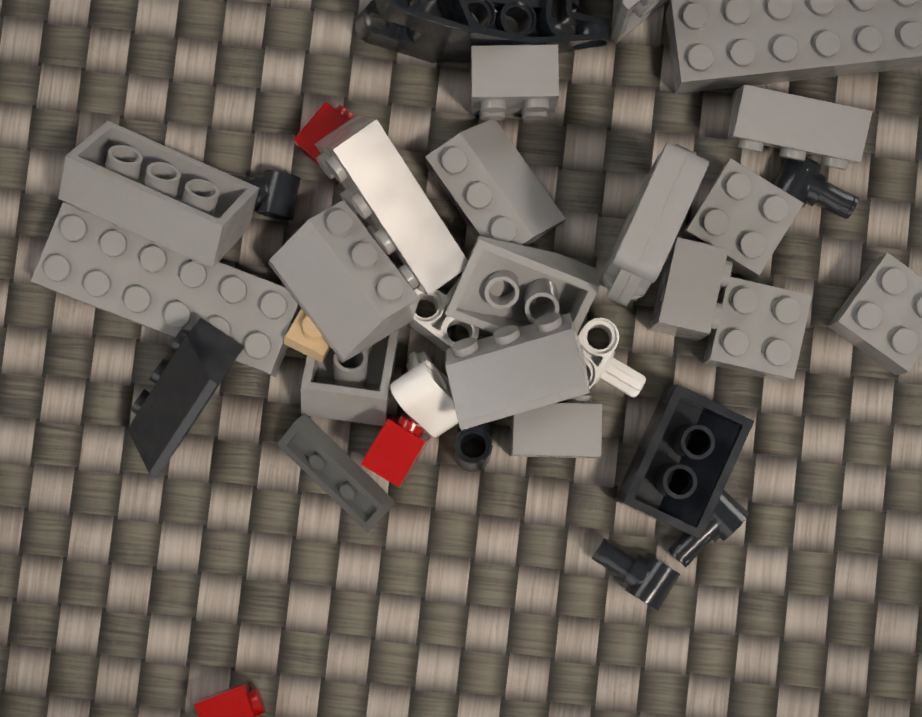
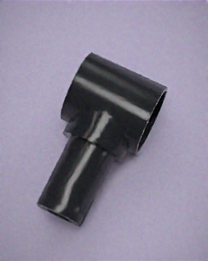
M805 157V161L785 159L775 180V186L803 202L802 207H805L806 204L810 206L817 204L844 219H848L852 215L858 204L859 197L827 182V176L821 174L823 168L820 164L808 157Z
M265 170L263 176L255 175L254 178L232 175L259 187L254 206L257 214L279 220H293L300 177L274 170Z
M458 423V432L453 452L457 465L463 470L469 472L479 471L489 463L493 448L491 424L484 423L461 430ZM475 440L483 445L485 452L478 458H469L463 454L461 446L467 441Z
M723 490L702 539L683 533L668 549V552L686 568L712 540L716 543L719 538L722 541L729 538L746 520L749 512Z
M606 538L603 539L592 557V560L624 579L622 584L627 586L625 591L659 611L680 576V573L651 555L647 554L644 557L639 554L638 557H635Z

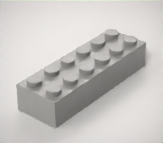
M671 0L665 12L675 94L741 87L744 84L753 86L922 67V0Z
M64 202L61 205L31 279V282L45 289L172 338L177 336L183 326L191 330L198 320L202 318L245 346L235 362L273 377L277 376L288 348L284 344L285 335L301 310L300 305L286 287L220 262L213 268L196 263L187 256L167 247L158 246L147 238L129 230L118 228L107 220L89 212H83L75 206Z

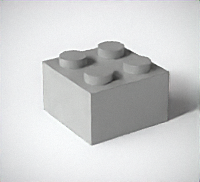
M558 45L471 46V115H480V119L484 121L504 120L505 114H522V119L544 120L547 119V114L555 113L559 98Z
M730 159L721 170L680 238L727 248L726 261L733 263L732 270L747 280L752 281L761 274L804 203L735 160Z
M679 237L675 239L663 265L649 327L650 331L699 341L709 335L713 329H718L722 317L723 304L717 303V299L722 287H727L733 264L730 261H726L727 248Z
M888 252L874 260L827 327L894 375L909 372L922 354V277Z
M730 277L727 287H722L718 295L717 303L723 304L722 317L718 329H713L709 334L703 364L781 382L793 380L795 378L812 295Z
M581 395L564 400L563 403H553L511 416L510 456L592 459L601 457L602 404H592V396Z

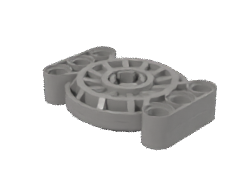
M668 142L665 144L662 153H659L640 188L599 279V285L608 290L607 298L627 306L630 300L637 301L638 298L643 297L651 282L655 283L710 161L697 156L696 152L678 144L672 145Z

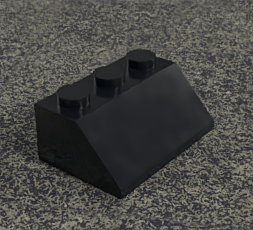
M202 318L198 320L191 330L184 326L169 347V349L175 352L171 361L169 362L163 358L149 379L155 383L154 388L151 392L144 389L130 409L136 416L127 430L148 473L157 478L180 446L245 347Z
M677 384L666 385L614 501L686 534L702 539L754 421Z

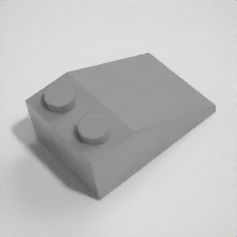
M478 236L445 310V315L494 334L495 331L506 326L516 325L520 328L534 324L539 317L546 314L559 313L561 316L571 313L576 332L578 333L600 287L597 269L555 252Z
M400 329L343 363L332 348H330L322 363L307 355L301 383V415L305 413L307 416L384 426L387 420L391 396L390 384L393 382Z

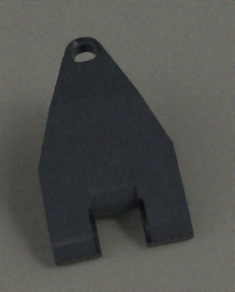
M372 0L357 16L355 23L356 32L364 42L430 63H471V46L558 45V54L586 48L603 47L610 43V21L604 18L572 12L579 7V0ZM376 13L381 15L386 21V29H379L371 22L370 14ZM471 13H473L476 16L478 22L473 18ZM505 16H510L517 22L518 32L508 28Z

